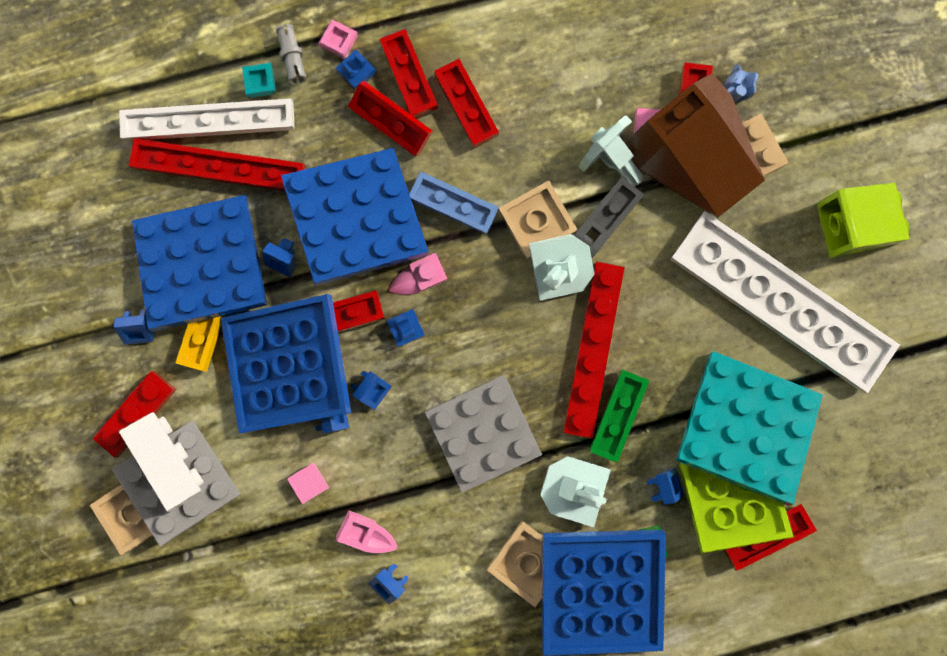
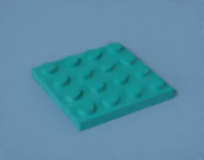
M712 351L706 362L676 461L787 506L794 505L823 394Z

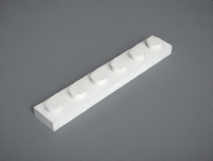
M292 99L119 110L120 138L123 141H133L134 138L153 140L295 130Z

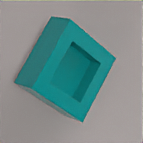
M271 63L242 67L245 94L248 98L276 94Z

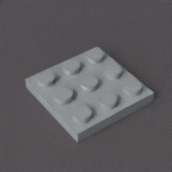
M505 375L425 412L462 493L542 455Z
M193 420L168 436L173 444L181 443L188 455V458L184 460L188 469L196 468L204 481V484L199 486L203 493L174 511H166L134 456L112 469L161 547L241 495Z

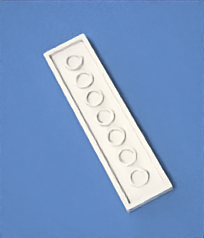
M706 211L701 214L670 259L862 393L870 391L900 346V344Z

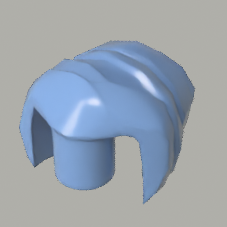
M735 64L731 75L725 81L724 87L732 95L734 101L747 100L756 93V82L759 75L755 72H745L741 70V66Z

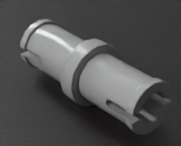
M286 24L287 31L285 34L284 26L280 25L276 28V34L278 35L281 47L279 54L281 60L285 62L289 83L297 85V73L299 84H302L307 80V76L301 60L303 52L297 45L294 27L291 24Z

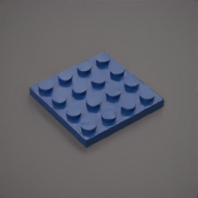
M394 148L281 175L315 286L428 256L429 251Z
M246 195L132 220L147 327L150 331L154 332L267 306L250 207Z
M324 294L221 318L239 434L351 413L332 295Z
M663 530L542 533L543 656L664 651L666 533Z

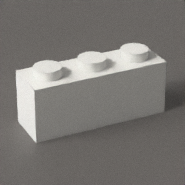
M152 412L119 431L166 511L172 512L203 493L199 486L204 484V481L196 468L188 469L184 462L188 455L180 442L173 444L168 436L173 430L164 416L158 419L155 413Z

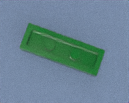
M620 370L589 452L618 463L650 380L626 370Z

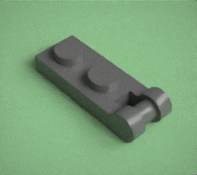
M623 177L619 179L574 234L575 237L590 247L592 258L644 196L642 192ZM590 229L600 235L596 241L586 235Z

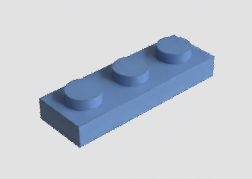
M421 171L409 194L411 201L487 235L499 208Z

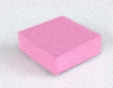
M331 20L319 42V46L345 60L358 34L356 31Z
M315 463L287 478L302 504L329 488Z

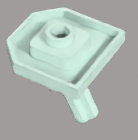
M625 115L607 130L603 127L600 128L590 139L593 144L578 167L585 172L600 158L609 168L616 169L633 186L640 184L643 175L631 160L634 155L620 138L632 121Z
M568 234L528 243L540 301L582 292L594 276L590 247L574 235Z
M569 456L549 465L540 495L550 514L594 527L599 508L607 500L603 495L610 469Z

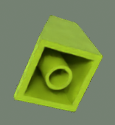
M895 183L839 189L816 203L830 258L893 246L910 239L909 223L904 218L901 207L902 196L897 191Z

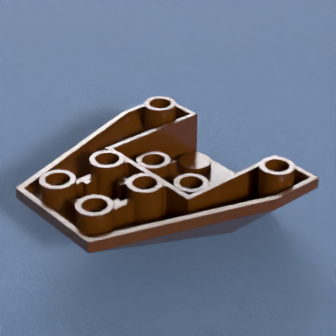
M714 74L689 86L648 119L625 143L634 155L631 158L632 162L640 171L716 218H719L765 181L732 95Z

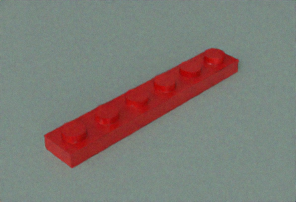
M135 138L133 139L129 167L135 170L285 191L281 175L306 169L305 164L300 162Z
M595 262L594 276L592 277L563 433L593 439L625 269L623 266Z

